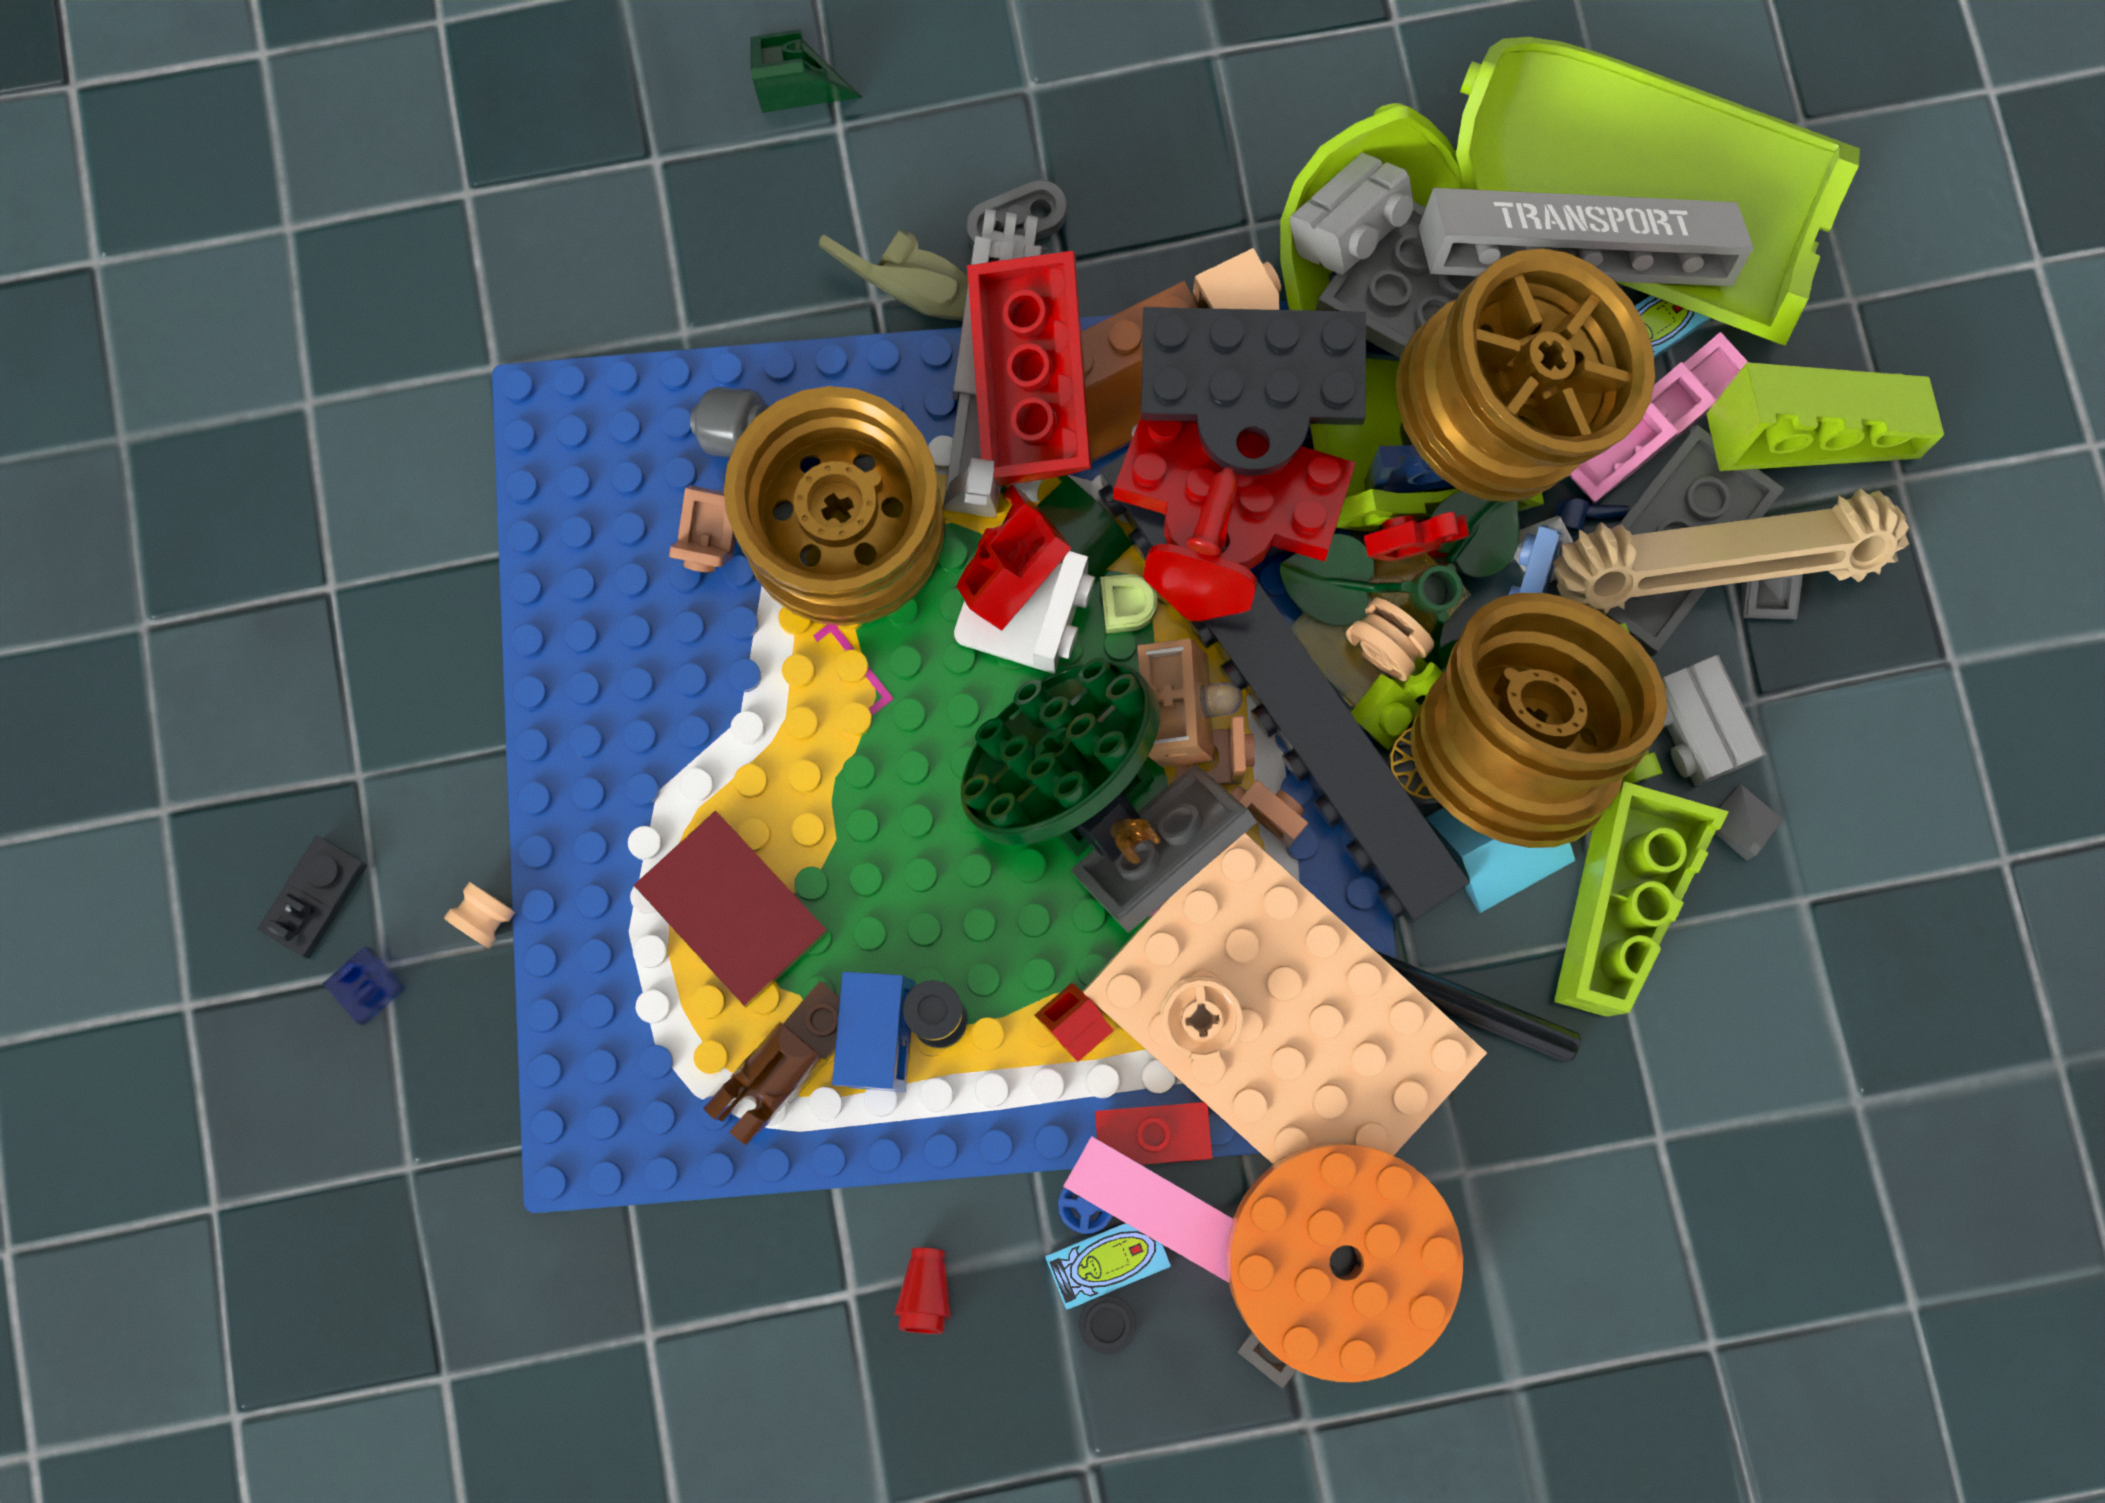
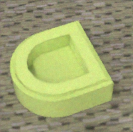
M1134 574L1100 577L1106 634L1140 630L1152 621L1157 608V595L1155 589L1143 577Z

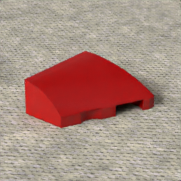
M1013 484L1008 487L1002 497L1012 504L1002 525L993 529H985L978 543L975 556L966 566L956 585L968 608L1001 631H1003L1071 550V546L1053 523L1023 491Z

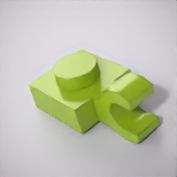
M1418 658L1414 662L1415 671L1407 681L1390 679L1381 673L1350 712L1361 729L1388 751L1415 718L1420 707L1415 699L1419 696L1427 695L1429 689L1443 673L1434 663L1430 662L1427 665L1422 658Z

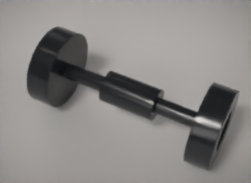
M936 980L925 981L912 988L905 998L903 1006L905 1022L925 1045L935 1049H945L957 1044L965 1035L968 1027V1015L958 994L948 984Z

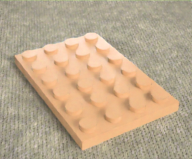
M1245 833L1159 906L1083 990L1087 997L1273 1165L1286 1156L1302 1149L1332 1143L1366 1146L1394 1156L1487 1054L1484 1049ZM1195 975L1213 977L1225 984L1238 1000L1243 1015L1241 1034L1234 1047H1230L1220 1055L1221 1057L1207 1061L1193 1060L1175 1051L1166 1039L1160 1021L1161 1003L1168 990L1181 979ZM1197 1006V1011L1189 1019L1193 1026L1203 1028L1211 1022L1212 1014L1204 1006Z

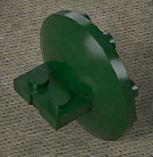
M1095 658L1086 664L1063 670L1041 682L1031 680L1024 683L1016 691L1013 698L1014 701L996 718L987 720L976 731L975 740L977 744L967 761L962 777L960 795L965 814L985 837L1008 845L1032 844L1057 837L1068 851L1079 857L1089 845L1075 827L1100 812L1121 792L1131 804L1154 781V778L1143 764L1152 750L1159 729L1160 706L1154 690L1138 671L1125 664L1107 662L1104 658ZM1018 709L1021 710L1013 720L1008 719Z

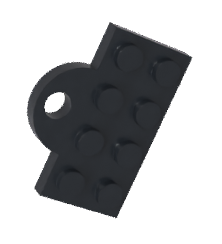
M1143 307L1141 420L1196 422L1198 437L1203 449L1222 468H1231L1234 470V473L1244 476H1260L1273 473L1286 466L1298 454L1306 438L1309 424H1364L1366 418V312ZM1245 434H1257L1267 442L1268 451L1259 458H1247L1239 452L1236 442Z

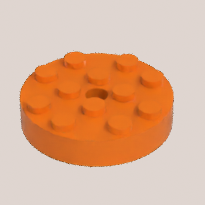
M1346 1143L1322 1144L1294 1152L1276 1162L1256 1179L1244 1195L1233 1217L1227 1242L1226 1265L1228 1281L1233 1299L1244 1322L1257 1339L1279 1360L1304 1374L1323 1380L1335 1382L1369 1381L1395 1373L1410 1365L1422 1356L1443 1333L1455 1310L1461 1290L1463 1277L1461 1240L1458 1228L1445 1200L1429 1180L1413 1166L1389 1153L1366 1146ZM1343 1245L1352 1246L1357 1255V1261L1361 1262V1266L1355 1265L1349 1274L1335 1276L1330 1268L1332 1253Z

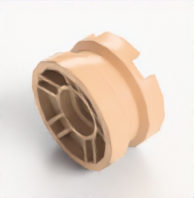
M1195 975L1181 979L1168 990L1161 1003L1160 1021L1165 1037L1175 1051L1193 1060L1207 1061L1221 1057L1220 1055L1230 1047H1234L1241 1034L1243 1015L1238 1000L1225 984L1213 977ZM1197 1006H1204L1212 1014L1211 1022L1206 1027L1197 1028L1190 1022L1189 1017H1192L1193 1013L1197 1011Z

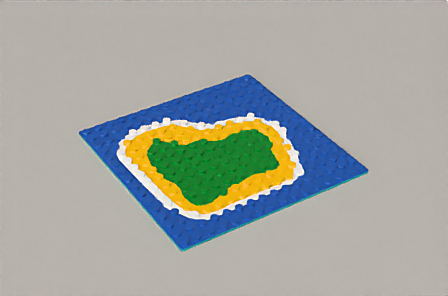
M1280 301L1279 310H1289L1288 301ZM1114 315L1080 318L1081 331ZM962 327L498 365L492 372L512 910L515 911L513 915L523 1198L525 1208L531 1213L1068 1170L1074 1168L1091 1136L1097 1139L1095 1111L1203 1102L1097 1005L1096 1007L1103 1014V1018L1114 1031L1079 1062L1062 1047L1034 1016L1071 982L1083 992L1086 986L1150 916L1128 933L1078 881L1070 870L1093 851L1090 846L1077 857L1068 851L1057 837L1024 845L998 843L985 837L968 819L962 807L960 795L962 777L971 752L977 744L975 734L978 728L987 720L996 718L1014 701L1013 698L1016 691L1024 683L1031 680L1041 682L1054 675L960 645L954 636V630L964 603V599L956 585L966 566L975 556L978 543L985 529L1001 526L1012 504L1003 499V495L1000 493L996 518L943 510L945 531L942 552L932 576L919 593L896 612L873 622L849 626L836 625L855 650L845 651L831 632L817 642L813 635L827 624H818L794 615L773 600L757 581L737 539L733 558L724 566L716 567L714 572L690 570L683 566L684 560L669 557L670 546L678 541L685 488L689 485L724 492L726 469L730 458L716 457L705 453L698 444L697 437L692 433L690 427L692 409L695 405L699 404L705 392L714 387L753 390L761 395L769 407L776 401L799 391L827 386L859 389L885 399L905 413L923 434L934 459L943 507L958 400L952 399ZM1309 424L1302 447L1314 450ZM1130 444L1092 462V469L1068 474L1110 515L1111 513L1098 494V491L1103 488L1100 469L1126 453ZM861 456L856 459L854 465L862 471L868 472L874 468L875 461L871 457ZM814 457L807 458L802 462L800 469L806 473L821 462ZM1054 477L1013 485L1023 491L1037 506L1061 481ZM893 500L882 507V512L888 517L895 518L903 513V506L899 501ZM784 502L775 508L773 514L775 519L787 520L793 513V506L788 502ZM840 509L831 513L832 518H836L840 524L849 520V516L844 515ZM1123 514L1117 518L1111 515L1127 537L1129 533L1134 531ZM1335 529L1334 534L1351 536L1348 529ZM862 545L856 550L855 558L862 565H870L876 559V551L869 545ZM1132 545L1094 580L1086 608L1077 606L1071 623L1072 626L1078 627L1076 640L1069 659L1060 657L1055 674L1086 664L1095 658H1104L1107 662L1125 664L1139 672L1138 645L1191 638L1208 655L1213 730L1229 729L1232 716H1244V734H1254V767H1246L1242 784H1222L1221 786L1231 794L1237 786L1240 785L1247 791L1256 780H1259L1275 795L1279 790H1282L1295 799L1305 811L1301 817L1308 822L1303 833L1290 848L1258 821L1245 834L1373 950L1396 959L1392 916L1377 895V892L1383 888L1371 870L1363 874L1354 864L1345 849V846L1351 841L1339 824L1331 828L1322 818L1313 803V800L1318 798L1319 795L1308 779L1299 783L1292 775L1282 759V755L1288 752L1276 734L1268 738L1260 729L1250 712L1257 706L1245 689L1236 693L1230 686L1219 667L1225 663V660L1215 646L1212 645L1206 649L1189 625L1191 620L1182 616L1157 591L1156 613L1147 626L1136 631L1106 634L1100 577L1126 574L1143 577L1145 561ZM813 547L801 554V562L808 567L815 566L821 558V552L817 547ZM1289 551L1283 554L1265 556L1263 561L1250 571L1254 574L1258 583L1349 712H1351L1367 692L1364 656L1361 655L1363 649L1360 641L1354 646L1346 636V631L1353 623L1342 626L1327 625L1305 614L1287 594L1279 574L1280 564L1295 553ZM868 667L893 697L891 702L872 716L868 708L879 701L882 696L866 677ZM1018 709L1008 719L1013 720L1021 710ZM1366 734V736L1368 737V739H1369V740L1371 741V743L1373 744V739H1372L1369 735ZM1214 748L1215 761L1196 764L1205 772L1213 770L1219 761L1217 750ZM1147 757L1143 766L1154 778V781L1131 803L1137 812L1176 780L1175 766L1162 768L1150 757ZM715 810L828 931L822 939L747 1008L741 1004L633 886ZM843 972L903 975L916 981L915 986L925 981L936 980L948 984L956 991L968 1015L966 1033L952 1047L935 1049L922 1043L916 1034L911 1031L906 1093L854 1089L832 1085L834 1053L791 1104L786 1103L747 1146L737 1140L729 1131L748 1110L755 1109L756 1104L752 1100L744 1099L724 1122L718 1119L714 1120L703 1109L779 1021L784 1023L819 981L839 997L841 994ZM1208 1106L1212 1158L1261 1154Z

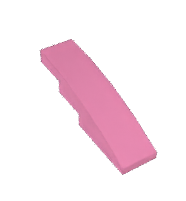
M1719 332L1684 363H1679L1654 385L1651 402L1641 422L1625 439L1611 446L1604 453L1580 464L1569 476L1595 504L1702 419L1748 361Z
M1091 1136L1063 1187L1229 1282L1226 1255L1228 1236L1233 1218Z

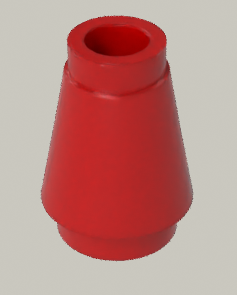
M912 1248L911 1259L908 1263L894 1315L900 1317L899 1330L920 1334L944 1333L945 1320L951 1319L946 1263L944 1262L945 1251L934 1248Z

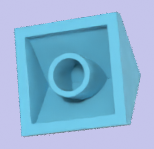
M1445 808L1425 818L1470 883L1465 887V890L1479 914L1576 861L1570 843L1548 848H1527L1502 843L1476 832L1452 816Z

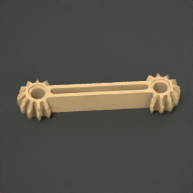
M1861 488L1847 500L1838 495V503L1832 509L1632 535L1622 524L1610 529L1601 522L1594 532L1586 534L1579 530V539L1577 541L1562 544V556L1553 561L1554 573L1558 583L1556 586L1562 597L1570 598L1592 607L1604 615L1616 606L1625 610V601L1631 597L1829 571L1839 581L1851 576L1859 583L1870 572L1880 575L1881 567L1886 563L1898 562L1896 552L1909 545L1906 537L1909 526L1905 522V515L1898 506L1892 503L1889 497L1884 496L1880 490L1867 494Z

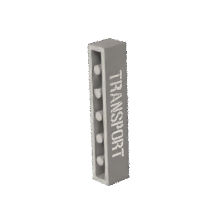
M1433 188L1418 227L1430 274L1479 276L1496 260L1516 251L1543 248L1566 252L1593 264L1615 282L1733 286L1753 250V245L1737 202Z

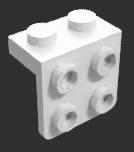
M1069 551L1064 557L1063 563H1059L1003 631L971 611L964 601L954 630L956 641L960 645L1055 674L1060 657L1069 659L1076 640L1078 627L1071 625L1077 606L1086 608L1094 585L1095 577L1088 575V557Z

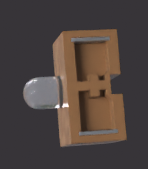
M1191 638L1138 645L1139 673L1154 690L1160 706L1159 729L1148 757L1162 768L1215 761L1212 717L1235 713L1242 704L1240 689L1230 682L1210 684L1208 655Z

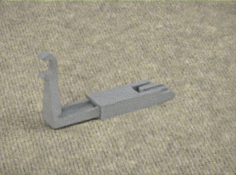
M985 209L981 237L975 236L971 265L1040 255L1041 247L1034 246L1038 217L1027 215L1023 228L1024 235L1014 234L1017 219L1016 213L1006 212L1004 230L1000 232L994 231L997 220L996 210ZM967 287L952 399L958 400L943 510L996 518L1001 486H997L993 476L994 461L981 459L969 287Z

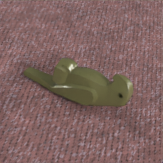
M900 229L886 249L878 265L869 263L826 235H822L819 239L820 248L860 277L923 315L963 321L968 276L948 259L933 252L919 249L915 234L907 233Z

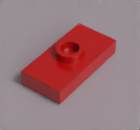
M1205 1102L1095 1111L1097 1140L1140 1165L1212 1159L1208 1105Z

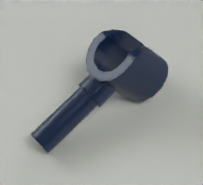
M1563 499L1557 503L1553 517H1561L1567 530L1579 532V530H1583L1586 517L1624 519L1630 508L1627 505H1596L1582 499Z

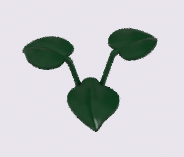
M1463 491L1454 493L1444 499L1432 512L1430 519L1447 512H1455L1456 517L1465 514L1470 536L1458 541L1440 544L1441 548L1436 550L1447 554L1442 562V566H1434L1419 572L1413 577L1411 582H1369L1374 572L1373 558L1367 556L1366 547L1360 540L1345 534L1333 535L1325 562L1297 553L1284 560L1279 567L1280 578L1291 600L1305 614L1318 622L1333 626L1348 625L1361 620L1365 616V609L1368 606L1367 592L1409 593L1410 601L1416 609L1423 613L1434 614L1435 617L1431 632L1434 648L1426 658L1422 659L1427 665L1432 662L1442 672H1445L1451 651L1458 639L1446 643L1443 647L1440 645L1444 622L1449 617L1447 609L1452 608L1458 603L1463 589L1461 579L1455 572L1456 567L1453 564L1455 562L1460 571L1472 577L1490 576L1503 570L1512 560L1518 546V501L1500 502L1484 500ZM1426 695L1417 697L1415 701L1421 705Z

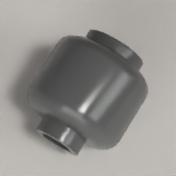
M714 387L707 390L700 399L699 404L695 405L692 409L690 427L692 433L697 437L698 444L705 453L716 457L730 458L739 437L753 419L766 410L769 405H766V402L758 392L750 389Z

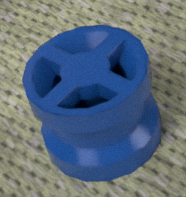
M1065 1187L1061 1191L1058 1201L1059 1214L1063 1222L1073 1231L1082 1234L1095 1233L1103 1229L1112 1219L1111 1214Z

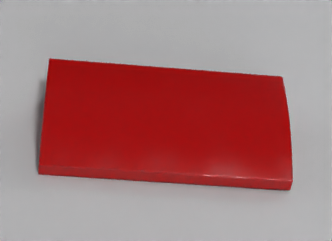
M1066 251L967 265L981 459L994 461L993 476L997 486L1038 481L1092 469L1075 252Z

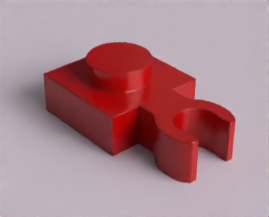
M1447 512L1423 522H1416L1414 516H1401L1386 520L1382 523L1383 530L1364 535L1368 557L1396 562L1439 549L1442 543L1458 541L1470 535L1466 515L1463 514L1456 517L1455 512Z

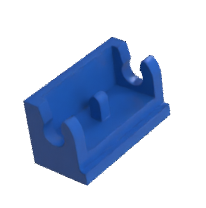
M859 972L842 973L832 1085L854 1089L906 1093L911 1029L905 1022L903 1006L906 996L915 987L916 981L903 975Z

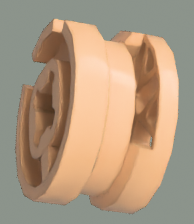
M1378 597L1374 598L1365 609L1366 617L1364 620L1355 621L1346 631V636L1354 646L1360 641L1363 649L1361 655L1382 672L1394 679L1407 681L1415 671L1414 662L1418 658H1426L1434 648V642L1426 630L1409 614L1387 600Z

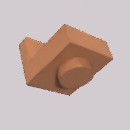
M689 485L685 488L678 541L670 546L669 557L684 560L683 566L687 569L699 572H714L716 567L724 566L733 558L736 537L727 518L724 492Z
M1256 780L1247 791L1239 785L1231 793L1233 797L1250 811L1260 824L1288 848L1303 833L1308 824L1301 817L1305 812L1295 799L1282 790H1279L1275 795L1259 780Z

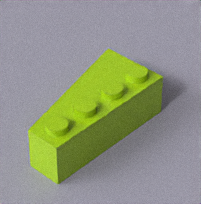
M1747 362L1706 413L1719 471L1920 459L1944 436L1931 381L1926 376Z
M1625 781L1622 782L1620 791L1592 829L1554 999L1555 1003L1605 1017L1630 1013L1661 950L1659 945L1670 923L1675 922L1684 904L1682 901L1683 896L1694 874L1699 873L1708 855L1706 850L1716 830L1721 829L1729 811Z

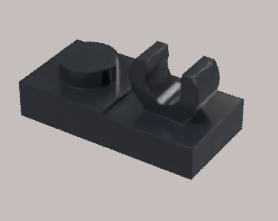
M316 835L257 930L300 956L309 959L368 865Z

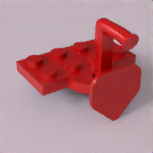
M1140 416L1114 486L1113 499L1165 514L1163 533L1167 544H1158L1150 548L1145 561L1143 577L1153 589L1186 619L1203 621L1242 613L1251 609L1257 588V579L1250 570L1263 561L1271 546L1320 561H1326L1356 462L1301 447L1291 462L1273 473L1260 476L1239 475L1234 473V470L1231 468H1222L1208 456L1200 443L1196 422L1141 420ZM1245 434L1236 442L1239 452L1247 458H1259L1268 451L1267 442L1257 434Z

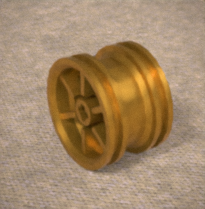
M1543 248L1516 251L1496 260L1459 294L1456 300L1444 305L1412 334L1400 356L1396 374L1397 406L1404 430L1417 452L1438 476L1455 488L1484 500L1512 502L1530 499L1568 477L1580 464L1604 453L1611 446L1625 439L1641 422L1652 398L1655 381L1654 353L1642 318L1631 299L1612 278L1593 264L1566 252Z
M834 386L807 389L776 401L756 416L737 440L728 461L725 476L724 498L727 518L757 581L773 600L794 615L818 624L849 626L873 622L894 613L919 593L932 576L941 555L945 520L934 459L923 434L905 413L885 399L859 389ZM861 456L871 457L875 461V466L871 471L864 472L854 465L856 459ZM814 457L820 460V464L812 467L806 473L800 469L802 462L807 458ZM893 500L899 501L903 506V513L895 518L888 517L882 512V507ZM782 502H788L793 506L791 517L784 521L775 519L773 514L776 506ZM840 509L844 515L849 516V520L840 524L836 518H832L831 513ZM862 545H869L876 551V559L870 565H862L855 558L856 550ZM813 547H817L821 552L820 561L815 566H805L801 562V554Z
M1515 593L1499 597L1479 608L1468 621L1461 637L1451 651L1446 671L1440 675L1429 689L1424 702L1416 713L1411 728V753L1418 773L1433 797L1452 816L1476 832L1502 843L1527 848L1557 847L1578 840L1595 827L1620 791L1623 777L1637 767L1664 727L1667 713L1665 686L1655 663L1642 645L1620 624L1598 610L1570 598L1547 593Z

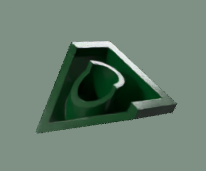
M801 29L750 37V70L762 113L862 98L850 84L802 39Z

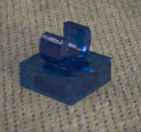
M366 946L323 982V985L355 1022L363 1026L406 989L376 953Z

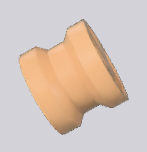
M469 881L463 890V901L458 907L450 908L444 919L490 949L496 940V929L501 923L510 921L515 911Z

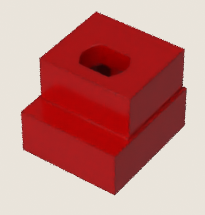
M1072 982L1034 1014L1043 1027L1077 1062L1114 1031L1092 1000Z

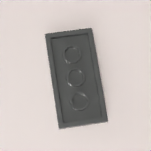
M1697 425L1620 524L1630 531L1632 535L1762 518L1785 488L1759 469L1719 471L1711 434ZM1708 587L1631 597L1625 601V610L1616 606L1611 608L1606 616L1618 624L1626 623L1629 633L1653 657Z

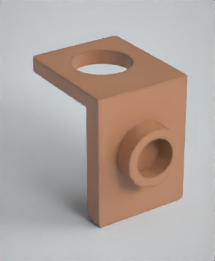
M1232 716L1229 729L1213 730L1214 748L1218 752L1219 761L1213 770L1206 773L1220 785L1242 784L1246 767H1254L1255 765L1254 734H1244V716ZM1188 764L1175 766L1176 779L1190 768Z

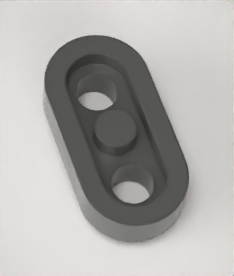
M1036 180L976 205L967 218L966 226L970 245L973 248L975 236L981 237L985 209L996 210L997 220L995 228L1000 229L1002 232L1004 230L1006 212L1016 213L1017 219L1014 234L1024 235L1023 228L1027 215L1033 216L1031 213L1035 209L1045 208L1050 214L1045 218H1038L1035 242L1055 234L1064 225L1067 215V204L1063 191L1052 182Z

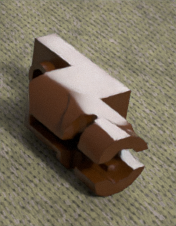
M819 981L784 1023L779 1021L760 1045L736 1069L730 1079L722 1085L703 1107L706 1113L714 1120L718 1119L724 1122L744 1099L752 1100L756 1104L755 1109L748 1110L729 1131L731 1135L747 1146L786 1103L791 1104L835 1053L840 997Z

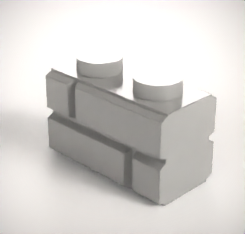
M1360 153L1289 218L1296 251L1300 257L1318 265L1322 262L1324 268L1340 275H1344L1360 259L1368 258L1374 252L1377 243L1395 227L1403 226L1415 209L1409 175L1405 169L1387 162L1383 165L1380 159Z
M1719 655L1661 678L1665 686L1667 700L1664 727H1667L1675 744V747L1671 748V756L1681 776L1684 778L1690 776L1695 787L1748 766L1766 755Z

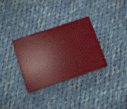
M716 810L633 885L746 1008L828 933L824 926Z

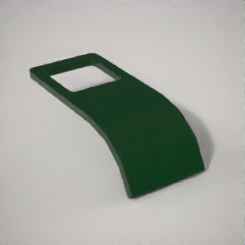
M1068 475L1059 476L1057 478L1061 483L1037 507L1071 546V552L1088 557V575L1094 576L1097 579L1132 546V543L1123 529L1094 498ZM1006 485L1001 486L1000 493L1002 495L1008 489Z

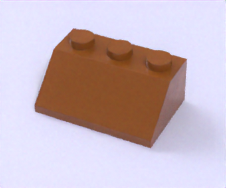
M1185 281L1081 331L1091 463L1131 443L1133 438L1132 429L1134 425L1138 424L1141 416L1143 307L1199 308Z

